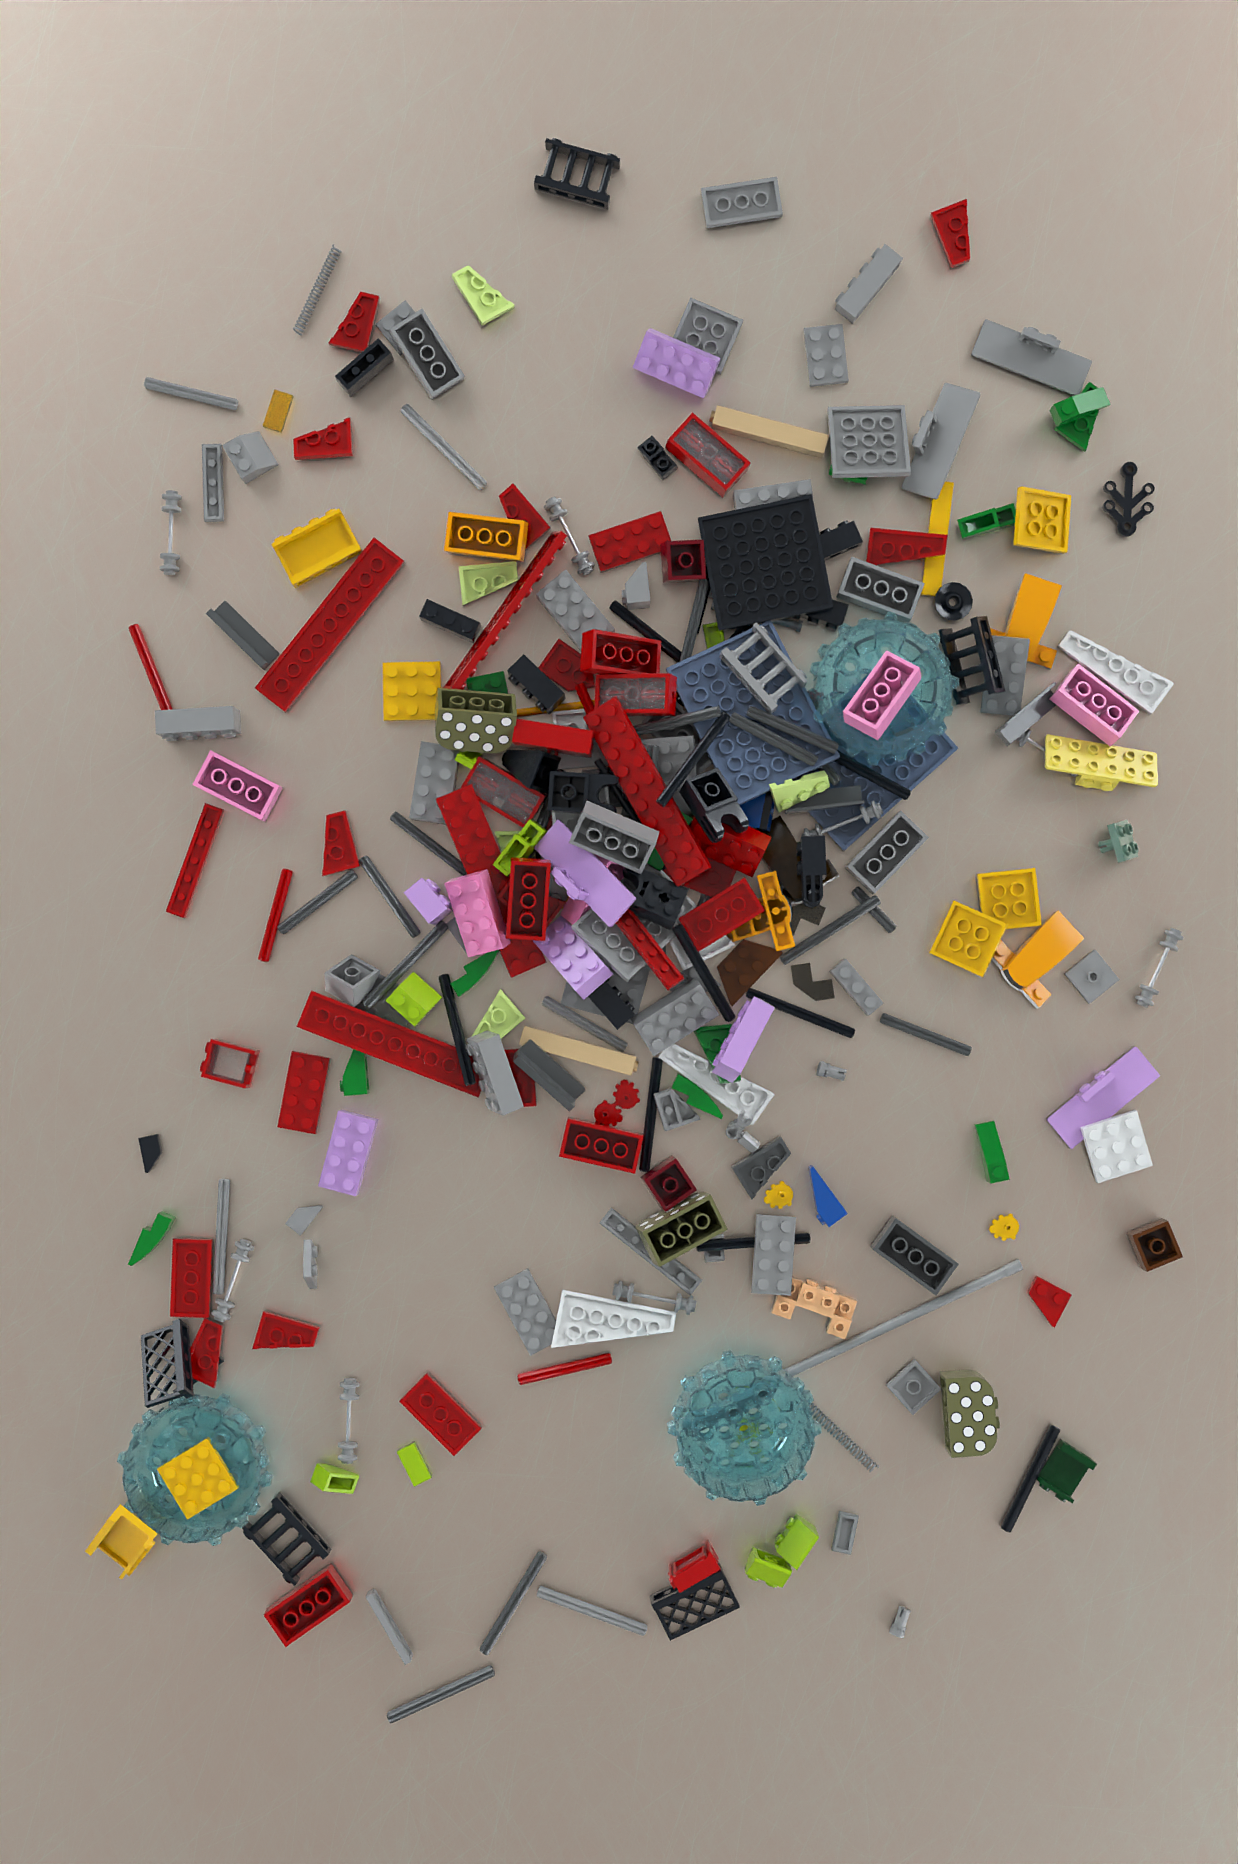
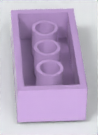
M650 328L646 331L633 368L704 398L708 393L721 358Z
M421 878L404 892L429 924L437 925L453 912L450 900L445 895L439 894L441 889L430 879Z
M560 916L546 928L545 941L533 940V942L584 1000L611 977L613 973L588 944L571 929L572 926L568 921Z
M755 996L751 1001L747 1000L737 1015L738 1018L729 1030L728 1037L722 1043L719 1054L716 1055L712 1063L715 1066L712 1071L714 1074L731 1083L736 1080L741 1074L775 1007Z
M342 1109L338 1111L319 1187L353 1196L359 1194L378 1119Z

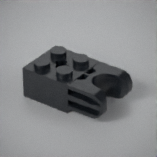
M718 767L686 779L679 793L712 843H717L723 838L725 831L721 823L729 825L736 833H741L748 829V818L738 804V798Z
M550 771L548 811L581 814L586 801H590L617 813V809L613 805H606L600 802L599 792L606 786H616L619 783V777L604 774ZM570 788H572V791H574V795H571V797L568 798L569 796L565 793L568 792Z
M801 836L800 842H797L796 856H800V861L797 864V876L801 875L802 902L808 908H815L823 898V880L827 875L825 836Z
M624 867L623 876L635 886V891H631V893L636 897V900L628 910H631L639 917L670 930L676 922L689 889L683 886L677 887L674 882L645 869L640 874Z

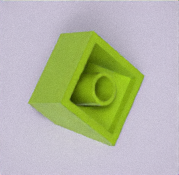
M412 972L386 999V1002L416 1027L442 999V996L415 972Z
M796 1514L794 1518H789L785 1525L786 1530L783 1534L780 1533L774 1543L776 1552L793 1568L798 1570L818 1540L819 1535L814 1525Z
M752 1547L745 1566V1573L748 1575V1578L754 1581L760 1579L765 1581L770 1587L777 1588L779 1586L783 1588L791 1576L792 1569L784 1558Z

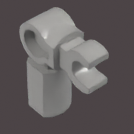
M742 1110L738 1118L729 1123L726 1135L730 1139H737L738 1143L753 1154L761 1143L747 1131H743L745 1126H749L752 1123L753 1117L751 1116L747 1120L744 1119L743 1116L746 1111Z

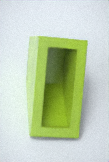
M317 1463L310 1482L324 1492L353 1494L359 1475L334 1465Z

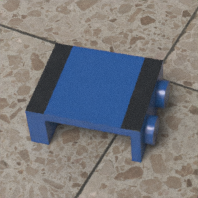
M771 791L740 805L748 818L749 827L770 832L775 807Z

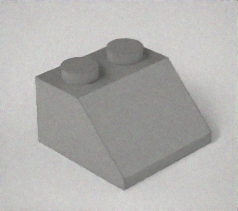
M259 431L239 435L222 445L245 484L278 466L276 459Z
M642 562L625 583V590H622V604L626 605L628 610L650 608L646 562Z
M351 954L325 972V991L355 1007L369 995L380 974V970Z

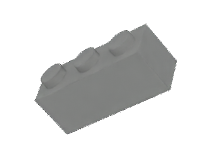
M847 959L841 960L829 971L867 1016L871 1015L883 1004L882 1000Z

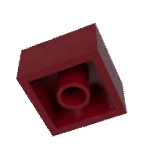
M704 540L665 541L661 543L663 583L706 579Z
M672 1155L640 1177L664 1212H667L697 1191L678 1160Z

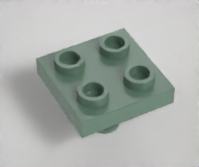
M1128 820L1107 825L1111 839L1099 841V847L1107 845V847L1100 848V851L1105 853L1114 850L1118 863L1138 857V845L1133 840V828L1128 823Z

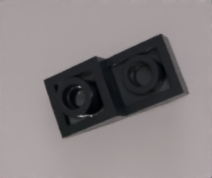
M653 436L637 447L662 480L678 468L676 463L666 454L664 448Z

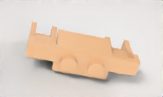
M792 1277L791 1296L776 1295L771 1312L790 1320L795 1305L830 1317L826 1332L846 1339L857 1300L836 1293L835 1288L825 1286V1288L819 1287L818 1283L813 1280L807 1279L805 1282Z

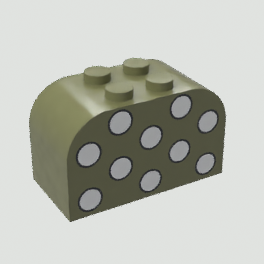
M437 688L435 735L441 746L449 750L478 753H500L511 746L514 726H516L517 720L515 694Z
M706 1192L691 1194L667 1212L661 1210L644 1219L636 1226V1230L652 1262L659 1267L728 1230L712 1196Z
M974 1370L939 1371L946 1451L951 1458L982 1456L989 1453L997 1442V1429L1000 1428L999 1417L995 1413V1409H998L997 1397H994L991 1385L980 1373Z

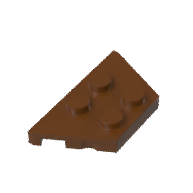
M743 939L717 966V970L731 1006L783 954L781 950L776 951L774 948Z

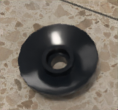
M956 582L944 584L939 588L934 601L936 611L940 616L953 621L962 619L969 614L973 603L972 595L968 588ZM950 599H953L955 601L954 606H951L949 604Z

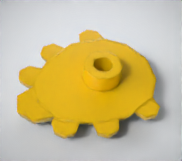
M781 1181L778 1185L772 1184V1189L766 1190L767 1196L764 1197V1202L770 1204L771 1208L778 1206L779 1209H782L785 1205H792L793 1191L784 1181Z
M1010 1213L1005 1217L999 1215L998 1221L996 1219L992 1221L994 1225L990 1226L989 1231L995 1233V1238L1000 1236L1003 1241H1006L1007 1238L1012 1240L1016 1238L1019 1224L1013 1217V1214Z

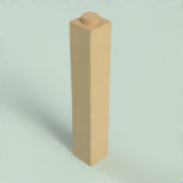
M717 405L716 411L712 410L709 422H712L711 429L823 458L829 437L827 434Z
M524 1026L519 1045L523 1046L531 1039L545 1052L627 1075H632V1072H636L639 1064L634 1055L529 1026Z

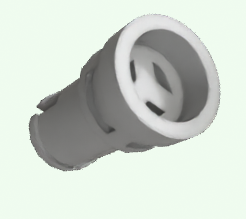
M820 1061L816 1075L826 1078L828 1076L844 1081L846 1076L844 1073L847 1070Z
M899 1606L895 1621L889 1630L890 1634L904 1638L905 1626L911 1613L910 1609L906 1610L905 1607Z

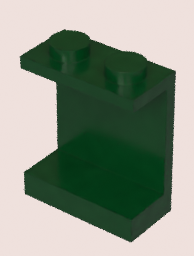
M1060 1439L1037 1478L1040 1483L1039 1486L1047 1492L1050 1490L1055 1492V1497L1064 1503L1066 1500L1073 1503L1072 1494L1089 1468L1094 1470L1097 1463Z

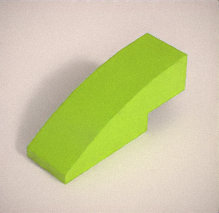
M529 819L520 833L514 835L493 865L509 877L511 857L528 858L535 850V845L548 830L535 820Z

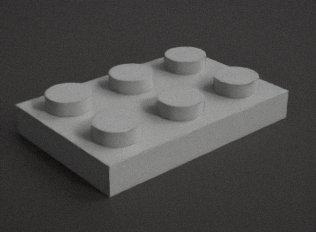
M836 324L804 328L810 387L848 383L843 325Z

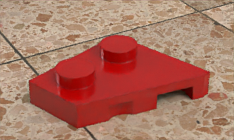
M1038 1276L1034 1278L1027 1292L1049 1324L1055 1328L1072 1294Z

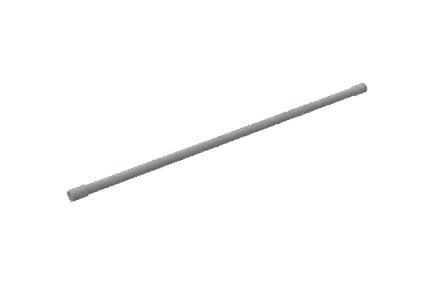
M1019 1259L1008 1263L992 1273L688 1415L668 1422L669 1428L673 1434L702 1418L1004 1277H1009L1022 1271L1023 1266Z

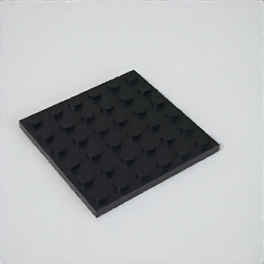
M812 494L698 517L701 539L704 540L705 560L719 632L751 626L755 623L761 624L766 621H775L834 609Z

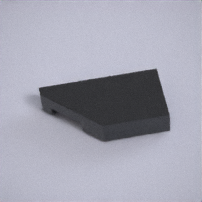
M159 1134L138 1138L145 1173L151 1171L162 1154Z

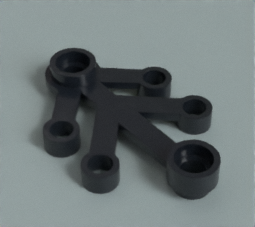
M1126 462L1120 469L1121 475L1125 478L1124 497L1116 489L1115 482L1108 481L1103 486L1104 492L1110 494L1123 509L1122 516L1115 509V503L1112 500H1107L1102 506L1103 511L1109 513L1117 522V531L1124 537L1134 534L1137 528L1136 523L1154 510L1153 504L1146 502L1141 506V510L1131 517L1132 509L1155 490L1152 483H1146L1142 490L1132 498L1133 476L1137 473V466L1133 462ZM1127 467H1132L1133 472H1129L1127 470ZM1107 485H1112L1113 490H1108ZM1145 487H1150L1151 492H1147L1145 490ZM1106 504H1111L1112 509H1107ZM1144 506H1149L1150 511H1146ZM1125 523L1130 525L1129 530L1124 528Z

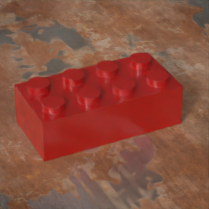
M597 629L583 632L580 671L600 675L660 673L661 641Z
M694 817L690 829L705 856L753 878L772 837L749 826L746 831L736 833L732 827L721 823L725 831L723 838L717 843H712Z
M511 857L506 939L545 941L550 860Z
M568 1117L559 1157L635 1174L644 1135Z
M329 1564L267 1607L263 1615L284 1646L287 1647L350 1603L353 1594L333 1565Z

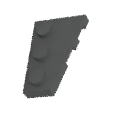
M781 1136L731 1167L750 1198L753 1199L760 1188L768 1182L767 1180L790 1156L791 1152Z

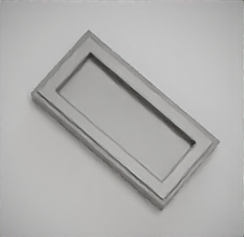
M839 1511L831 1548L832 1551L851 1555L859 1518L858 1515Z

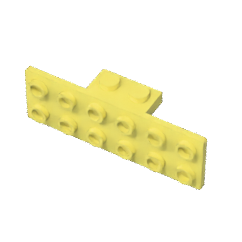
M1049 734L1045 736V768L1078 774L1075 778V785L1085 788H1097L1103 791H1113L1119 782L1156 787L1158 785L1157 753L1114 745L1109 746L1107 744Z

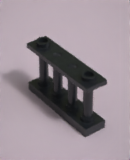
M546 138V150H549L550 153L544 174L535 176L534 189L608 210L610 195H607L606 191L612 169H620V158L611 153L606 155L562 143L561 140L556 138ZM557 153L568 155L564 174L560 181L551 178ZM576 158L587 161L581 184L578 186L569 183ZM594 163L605 166L601 184L597 191L589 190L588 188Z
M987 616L971 618L970 627L953 632L952 628L938 630L956 705L970 703L969 696L988 690L989 695L1006 692ZM974 634L976 645L957 651L955 640ZM979 653L981 663L962 670L960 658ZM983 671L985 683L966 688L964 677Z
M279 1492L271 1501L272 1508L254 1525L247 1521L242 1529L246 1538L253 1540L283 1573L282 1576L285 1581L295 1586L300 1579L297 1574L315 1557L320 1556L322 1559H325L329 1555L331 1548ZM277 1513H281L286 1518L285 1522L265 1540L258 1530ZM294 1527L298 1531V1537L278 1554L271 1545L289 1528ZM303 1542H308L312 1547L311 1551L291 1568L284 1559Z

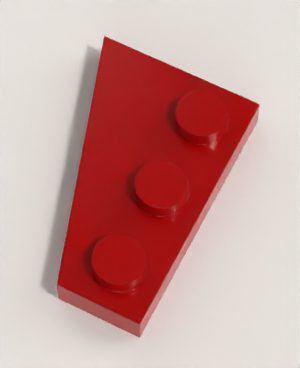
M967 199L930 214L951 268L970 260Z
M360 291L344 321L340 323L337 332L328 342L329 345L361 353L368 348L380 297Z
M514 483L499 495L508 519L523 520L529 523L526 551L551 527Z
M345 810L326 815L322 876L360 867Z

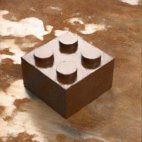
M1163 1218L1127 1232L1139 1265L1146 1272L1183 1257L1169 1221Z

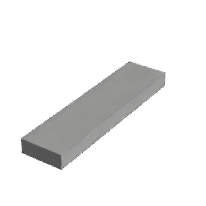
M202 444L204 521L224 522L222 444Z
M371 1589L368 1591L366 1599L406 1665L411 1662L413 1653L376 1589Z

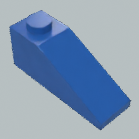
M810 1165L808 1168L815 1209L819 1213L816 1217L822 1225L826 1223L830 1227L848 1213L815 1168Z

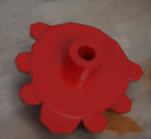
M623 1079L620 1085L617 1084L615 1086L617 1092H613V1096L616 1097L614 1102L616 1106L622 1109H630L640 1102V1098H637L639 1090L633 1088V1082L628 1083V1080Z
M603 1100L594 1110L595 1123L616 1126L617 1122L623 1120V1116L620 1115L622 1110L616 1109L615 1103L609 1104L606 1100Z

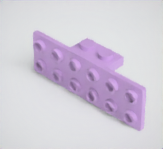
M557 820L535 845L534 849L544 859L550 860L551 867L553 868L550 873L555 877L554 881L559 886L565 887L567 895L573 900L585 901L609 927H612L634 903L636 897L593 853L570 844L569 841L573 832L561 820Z
M1133 1047L1108 1069L1094 1076L1095 1079L1091 1083L1084 1084L1079 1089L1080 1092L1049 1116L1047 1121L1067 1146L1073 1149L1084 1140L1080 1127L1110 1118L1159 1078L1160 1074L1137 1047Z

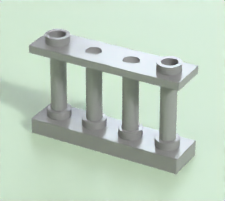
M755 623L752 628L754 634L734 651H730L726 647L721 651L719 657L769 714H772L778 707L776 704L777 700L797 683L802 688L806 686L807 676L801 669L798 670L771 640L765 627ZM760 639L767 649L747 665H742L738 660L739 656ZM773 654L780 663L761 679L755 680L751 675V671ZM786 669L792 678L773 694L768 695L764 690V686Z

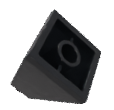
M507 750L503 754L502 765L524 786L543 793H549L550 771H557L561 757L540 750Z

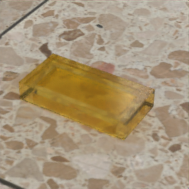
M274 389L263 423L264 428L282 433L293 401V395Z

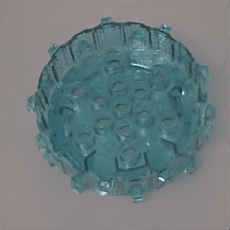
M887 612L885 617L880 620L863 618L859 619L854 627L846 623L837 628L838 638L830 645H821L817 651L821 661L812 663L809 671L814 675L813 688L807 692L816 708L815 713L812 715L815 723H823L832 741L844 748L847 755L851 757L857 755L865 757L867 764L870 766H877L880 759L894 758L896 762L905 761L909 751L920 755L926 751L925 742L932 735L942 736L947 730L943 720L945 717L952 715L954 708L951 706L952 690L959 687V678L952 676L950 673L948 657L938 647L940 637L936 633L927 635L911 622L904 623L899 621L896 613ZM888 647L891 653L920 667L922 677L880 739L876 740L844 722V709L841 707V702L851 701L863 684L861 675H869L883 656L881 648ZM848 662L853 663L855 670L848 671L845 668V664ZM909 708H915L917 710V717H911L909 715Z
M729 1350L722 1353L720 1360L711 1362L701 1368L695 1376L685 1375L681 1380L684 1390L679 1395L676 1405L673 1406L671 1413L674 1419L667 1422V1432L676 1437L678 1451L673 1455L676 1466H684V1473L689 1478L692 1477L699 1486L701 1485L706 1489V1498L712 1501L718 1497L738 1502L752 1500L757 1506L764 1505L768 1496L778 1494L786 1489L794 1480L803 1481L807 1476L804 1467L811 1457L815 1445V1436L821 1434V1424L812 1419L809 1405L814 1399L810 1390H803L805 1387L804 1382L799 1377L794 1378L788 1371L782 1368V1360L780 1358L772 1356L766 1360L753 1355L735 1356ZM761 1391L767 1392L764 1397L758 1396V1393ZM721 1393L728 1394L725 1399L718 1398ZM752 1408L758 1409L754 1414L748 1413ZM732 1409L738 1410L735 1415L729 1414ZM781 1423H787L785 1428H778ZM762 1424L768 1425L764 1430L759 1429ZM742 1425L748 1426V1429L745 1431L739 1430ZM723 1426L729 1427L726 1432L719 1431ZM703 1427L709 1428V1431L706 1433L700 1432ZM753 1441L759 1442L755 1447L749 1446ZM733 1442L739 1443L736 1448L730 1447ZM763 1457L769 1458L768 1461L764 1463L760 1462V1460ZM724 1459L730 1460L726 1465L721 1464Z
M195 1394L187 1399L180 1397L169 1401L166 1407H162L157 1412L149 1409L142 1415L143 1423L135 1424L131 1430L134 1436L129 1443V1448L118 1454L117 1462L123 1466V1487L128 1498L124 1507L131 1513H136L142 1522L160 1534L161 1543L169 1545L174 1540L182 1541V1543L208 1541L212 1546L221 1544L224 1533L230 1532L236 1526L239 1528L245 1526L249 1521L247 1515L255 1516L261 1507L257 1501L261 1494V1489L270 1486L273 1475L266 1470L267 1465L270 1463L266 1447L262 1441L266 1430L263 1425H254L241 1409L231 1405L230 1396L221 1394L217 1399ZM179 1428H185L187 1435H181ZM217 1436H224L226 1443H220ZM209 1437L211 1445L219 1452L228 1467V1472L238 1475L236 1486L239 1485V1488L212 1504V1510L204 1509L187 1520L175 1499L174 1502L166 1500V1495H171L172 1497L173 1495L157 1468L182 1454L186 1446L192 1448L200 1441ZM153 1458H159L161 1465H156L153 1462Z

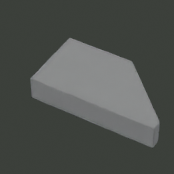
M323 1206L299 1207L285 1224L301 1236Z

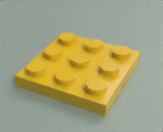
M1023 486L1018 487L1014 546L1062 554L1067 553L1071 495Z
M440 661L383 663L384 721L435 720L437 688H441Z
M1035 868L976 874L981 913L1008 924L1006 929L1042 925Z
M953 901L929 953L984 977L1008 924L957 901Z
M209 1437L157 1468L187 1520L239 1488V1485Z

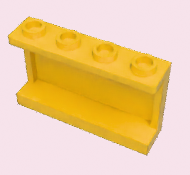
M340 508L330 509L325 513V516L311 519L308 525L294 528L291 534L279 536L271 544L295 588L362 553V549Z
M120 1504L85 1552L91 1556L97 1548L102 1550L124 1568V1571L119 1576L120 1579H123L126 1574L128 1576L132 1574L156 1543L153 1539L157 1533Z

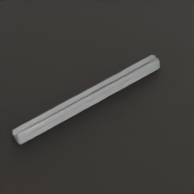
M405 404L401 408V413L479 490L486 487L487 482L409 404Z
M219 1179L213 1276V1294L216 1295L224 1293L229 1179Z
M540 1586L537 1591V1597L636 1634L642 1636L646 1634L647 1625L543 1586Z

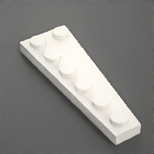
M1071 630L1067 632L1057 646L1149 715L1154 712L1174 685L1172 681L1108 651L1107 648L1097 645Z
M676 1044L666 1048L658 1056L737 1115L742 1110H745L743 1118L747 1120L752 1116L751 1125L755 1123L775 1095L771 1091L742 1077L740 1082L721 1084L717 1075L712 1072L713 1068L708 1060Z

